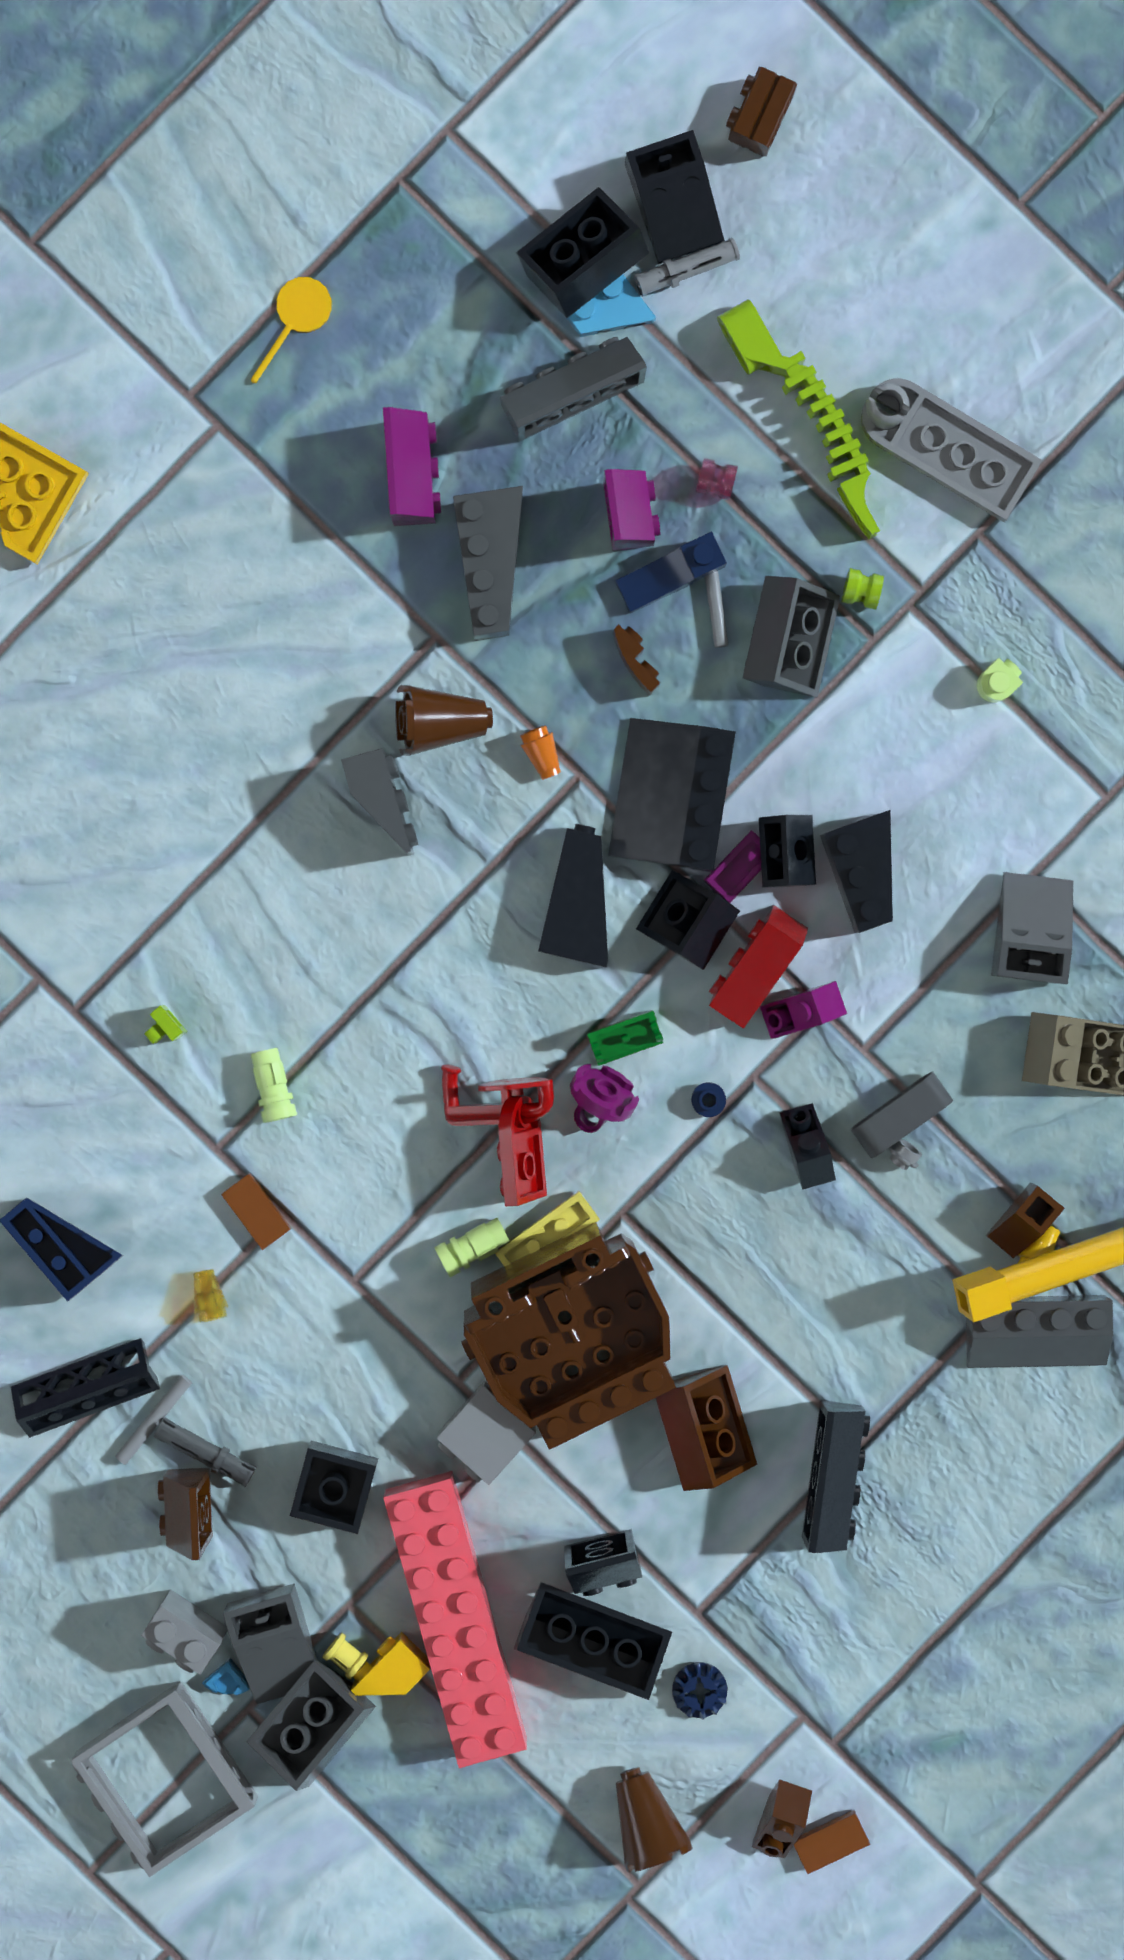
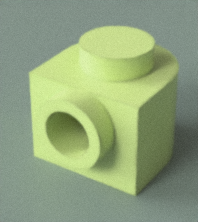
M997 658L979 676L977 691L988 702L997 703L1003 701L1023 683L1019 678L1022 672L1011 660L1006 659L1003 662L1000 658Z

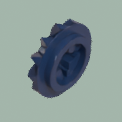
M704 1662L691 1663L683 1667L674 1678L672 1685L674 1702L677 1708L689 1718L695 1717L704 1720L713 1714L717 1715L721 1707L726 1704L727 1683L723 1674L715 1666ZM697 1678H700L705 1689H710V1692L704 1694L703 1704H700L695 1694H690V1691L696 1689Z

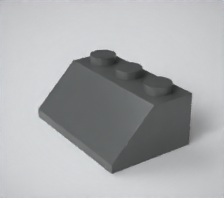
M765 576L742 678L765 687L818 698L840 595L799 578Z
M316 1660L313 1661L247 1740V1743L295 1791L307 1788L313 1783L376 1707L365 1695L356 1696L351 1691L352 1682Z

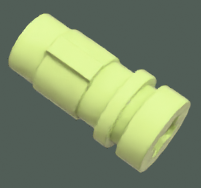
M278 1048L251 1054L254 1067L253 1073L261 1096V1100H258L259 1107L263 1106L264 1111H261L263 1123L296 1116L295 1104H291L290 1101L293 1099V1095L288 1093L287 1079Z
M495 1218L486 1224L483 1223L473 1228L458 1239L455 1236L450 1238V1243L448 1244L443 1242L434 1248L449 1277L460 1273V1268H469V1263L478 1258L482 1261L499 1251L498 1248L510 1242L499 1219Z

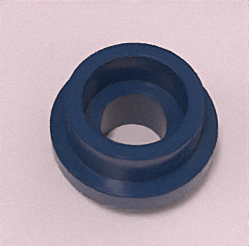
M706 1082L694 1089L691 1103L699 1115L714 1117L723 1111L726 1105V1095L719 1085ZM707 1093L715 1096V1103L709 1107L705 1106L702 1102L703 1096Z

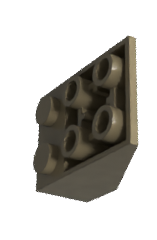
M1031 1012L1022 1081L1124 1095V1025Z

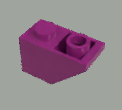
M836 981L760 1006L771 1039L819 1026L847 1014Z

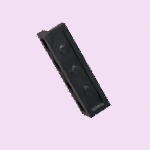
M142 1338L11 1386L16 1421L28 1437L31 1438L159 1390L160 1386L158 1377L149 1366L145 1343ZM137 1352L139 1363L126 1368L120 1366L125 1356ZM98 1366L106 1367L100 1378L94 1380L87 1378L93 1368ZM66 1378L74 1380L68 1390L62 1392L54 1390L61 1380ZM34 1390L41 1392L35 1402L24 1406L22 1395Z

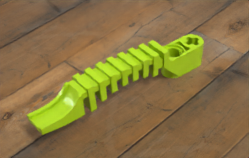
M749 299L717 316L718 324L725 338L748 375L757 370H762L783 376L785 384L781 388L785 395L801 387L803 390L799 391L798 397L795 398L798 406L813 399L814 403L810 404V409L806 411L809 418L812 419L822 413L824 417L819 418V423L815 425L818 432L821 433L829 428L832 429L831 432L825 434L826 437L822 440L824 447H830L838 442L841 445L829 451L830 454L826 456L829 465L845 457L848 458V461L830 468L831 471L827 474L829 481L832 482L855 472L856 476L840 483L837 491L851 517L868 539L877 536L876 533L880 532V529L865 501V485L871 474L867 468L869 460L866 453L861 455L859 451L861 444L858 438L853 440L851 436L853 429L850 423L845 425L843 422L845 415L842 409L836 410L834 407L836 401L832 393L827 395L825 393L826 385L823 380L818 381L815 375L817 372L814 366H803L806 358L802 351L791 357L782 356L759 313Z

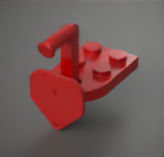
M442 1065V1091L444 1113L447 1122L452 1126L499 1125L497 1156L502 1167L500 1191L504 1197L505 1207L520 1206L547 1196L540 1118L546 1115L553 1106V1079L540 1077L512 1078L478 1085V1091H501V1103L459 1105L458 1074L461 1073V1068L453 1065ZM537 1087L538 1102H534L528 1096H520L524 1095L523 1088Z

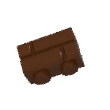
M764 67L758 68L755 77L748 74L740 92V95L745 97L740 109L735 106L733 107L726 123V127L731 129L728 140L743 148H748L750 151L763 157L767 156L795 94L796 82L782 75L779 76Z

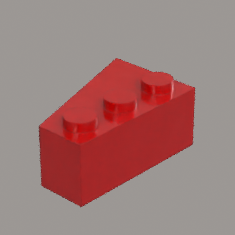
M774 905L764 921L759 919L749 932L747 937L751 940L745 949L739 947L728 963L732 968L726 977L720 974L709 990L713 994L709 1006L744 1029L803 946L808 927Z

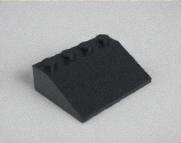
M630 718L608 856L706 872L714 871L736 731Z

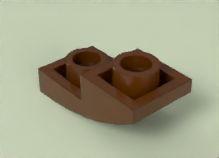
M618 624L613 631V636L620 657L635 681L650 696L661 683L656 679L659 673L647 661L644 660L640 664L636 660L644 651V647L640 645L643 641L641 636L631 627L627 626L624 630Z

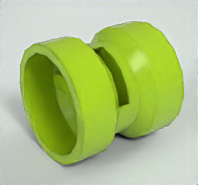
M849 568L841 602L847 604L863 602L865 608L876 610L883 588L884 576L873 573L868 577L863 575L860 570Z

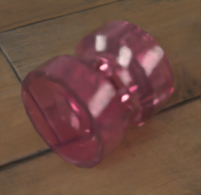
M704 458L695 492L705 495L712 492L716 493L721 499L730 500L738 466L732 464L721 466L717 465L715 460Z

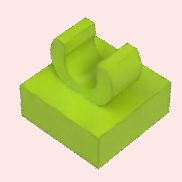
M160 1005L150 1014L156 1021V1024L144 1034L152 1044H156L166 1035L172 1041H176L188 1031L166 1005Z

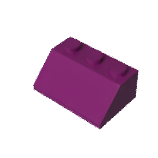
M383 407L389 509L393 525L436 524L435 514L441 513L440 492H433V479L439 478L438 457H431L430 444L437 443L435 422H429L427 412Z

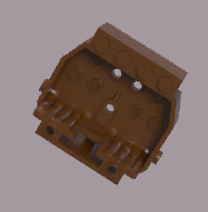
M597 1222L471 1282V1300L474 1306L464 1310L463 1331L466 1339L461 1341L469 1360L476 1358L498 1403L529 1428L537 1425L549 1450L676 1388L672 1374L666 1364V1361L670 1360L669 1315L649 1275V1272L653 1271L654 1268L646 1252L644 1251L639 1254L633 1241L622 1233L605 1241ZM570 1258L574 1262L564 1268L551 1269V1267ZM535 1276L525 1287L510 1294L509 1288ZM562 1311H568L571 1314V1318L566 1322L558 1319V1315ZM600 1350H607L610 1353L606 1360H599L597 1358V1353ZM570 1365H575L578 1368L577 1374L573 1376L567 1375L565 1370Z

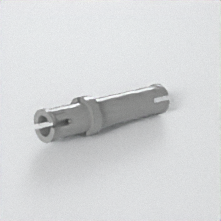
M729 238L727 241L699 250L675 261L667 259L663 261V265L641 274H635L634 278L638 291L643 297L648 293L669 285L671 288L677 287L682 280L707 272L734 260H740V254L735 240Z

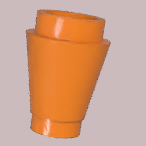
M546 725L520 735L523 742L520 746L538 774H540L542 780L561 772L553 732H549Z

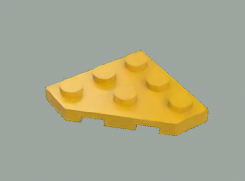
M0 423V528L3 543L8 549L38 565L89 473Z

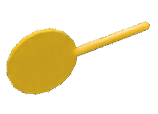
M297 277L288 281L280 289L277 297V312L281 321L286 326L252 376V383H257L291 330L299 333H310L321 328L328 321L332 311V300L327 288L320 281L311 277Z

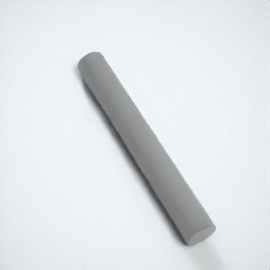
M718 571L706 576L705 582L715 648L728 646L719 575Z
M181 1375L115 1455L121 1463L126 1465L190 1387L192 1382L186 1376Z

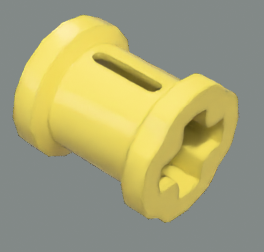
M341 1632L324 1652L322 1658L325 1661L330 1659L346 1672L345 1676L350 1680L369 1655L366 1652L361 1653L345 1640L346 1635Z

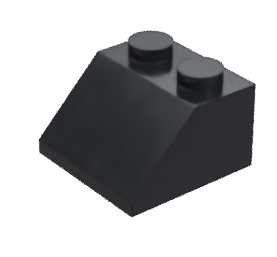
M672 870L636 927V930L704 970L740 910L716 893Z

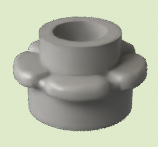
M901 1139L889 1148L892 1153L891 1161L901 1169L907 1170L909 1166L912 1168L919 1166L917 1161L922 1154L908 1141Z

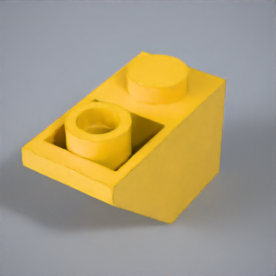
M403 1632L395 1639L389 1636L377 1649L376 1652L379 1654L371 1664L365 1661L353 1676L355 1680L353 1681L351 1691L356 1696L406 1695L430 1670L428 1656Z

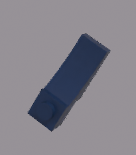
M711 531L680 546L678 549L654 562L615 580V583L629 613H633L692 585L693 582L725 568L727 562Z

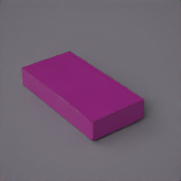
M751 830L716 866L714 871L703 880L717 895L729 903L761 871L760 837Z

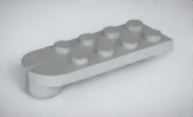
M894 378L880 383L872 390L862 409V429L866 437L874 445L1002 522L1007 521L1043 461L906 379ZM876 401L894 411L895 415L891 416L879 409Z

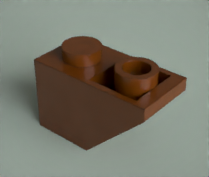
M1030 1182L986 1236L1014 1259L1040 1238L1065 1208L1038 1185Z
M779 1779L767 1799L753 1839L752 1848L761 1850L770 1857L785 1858L806 1828L812 1790Z

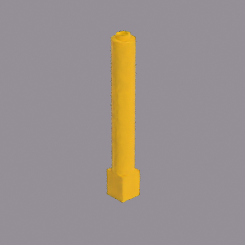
M1124 1227L999 1270H995L990 1266L952 1279L959 1312L974 1323L1012 1310L1011 1303L1124 1265Z

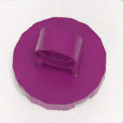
M585 1064L577 1069L570 1083L571 1094L578 1103L574 1111V1121L581 1130L587 1133L597 1132L607 1121L621 1122L630 1118L639 1102V1097H634L631 1092L634 1088L631 1081L620 1072L603 1065L601 1070L591 1069L592 1064ZM584 1110L599 1118V1121H589L584 1114Z

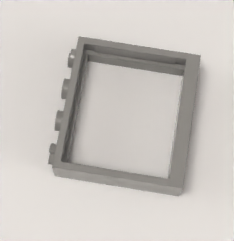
M181 1681L77 1750L71 1760L72 1766L78 1774L76 1778L81 1783L85 1782L92 1792L91 1798L94 1805L100 1812H106L112 1821L111 1828L113 1833L120 1841L124 1840L131 1850L132 1861L134 1864L138 1863L149 1877L252 1809L258 1798L257 1793ZM169 1705L233 1801L157 1851L93 1755Z

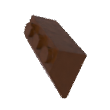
M728 1365L674 1380L676 1388L656 1397L683 1491L715 1488L758 1465Z

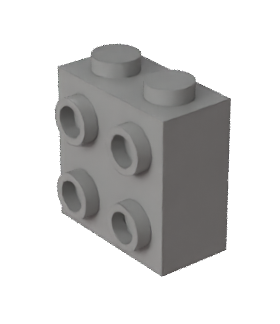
M484 1381L439 1430L437 1434V1439L440 1441L438 1447L449 1458L454 1459L457 1456L466 1464L464 1470L473 1480L478 1483L483 1480L490 1485L536 1434V1426L529 1428L498 1403L489 1384Z
M170 1590L141 1636L147 1639L146 1644L158 1653H164L165 1651L176 1658V1664L189 1673L195 1671L201 1675L221 1645L228 1629L226 1625Z

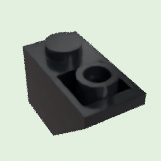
M813 1103L779 1112L793 1165L802 1190L835 1181L831 1152Z

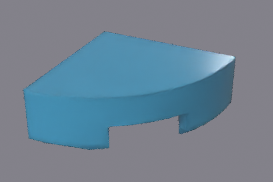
M231 1658L202 1682L210 1691L221 1694L239 1695L250 1689L245 1675Z

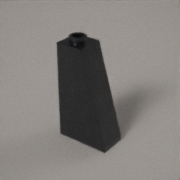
M575 824L574 830L569 828L566 830L538 952L607 967L608 948L601 836L595 835L596 828Z

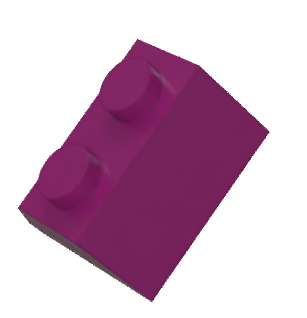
M604 470L603 487L612 551L654 546L655 536L661 535L658 514L652 515L650 506L651 501H656L654 481L647 480L646 471Z

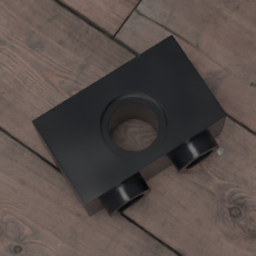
M813 815L759 817L762 888L816 885Z

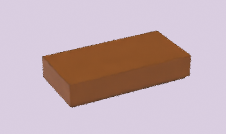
M251 1173L221 1194L262 1250L292 1229Z
M852 1810L800 1835L794 1847L807 1874H810L869 1846L870 1842L855 1810Z

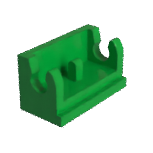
M653 1010L587 1033L598 1066L664 1043Z

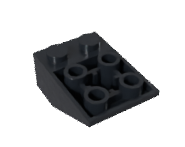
M693 130L626 152L625 168L658 264L663 263L667 259L673 260L725 241L705 164Z

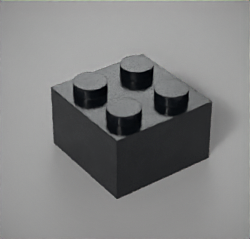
M311 1440L306 1452L290 1516L358 1534L379 1458Z

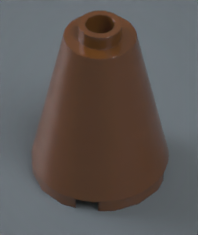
M400 685L397 689V693L403 692V701H396L395 704L397 741L404 740L406 748L399 749L402 756H410L485 736L487 728H492L493 726L492 708L486 707L484 700L410 685Z
M636 1767L620 1773L622 1780L616 1782L624 1863L627 1872H631L633 1869H635V1872L670 1861L673 1856L672 1852L680 1850L681 1855H684L691 1851L693 1847L689 1837L649 1771L641 1773L640 1767Z

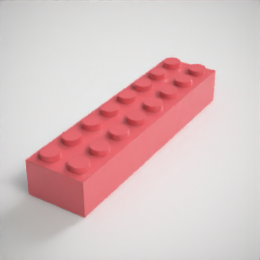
M453 1471L385 1489L384 1503L458 1767L463 1768L527 1750L526 1732Z

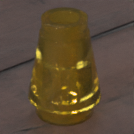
M214 1269L194 1273V1313L198 1315L200 1323L227 1317L226 1308L229 1306L215 1276Z

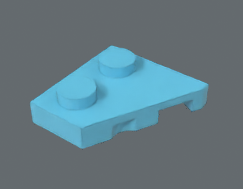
M622 274L568 317L567 320L580 337L595 335L605 330H621L631 325L652 324L656 321V316L624 274Z

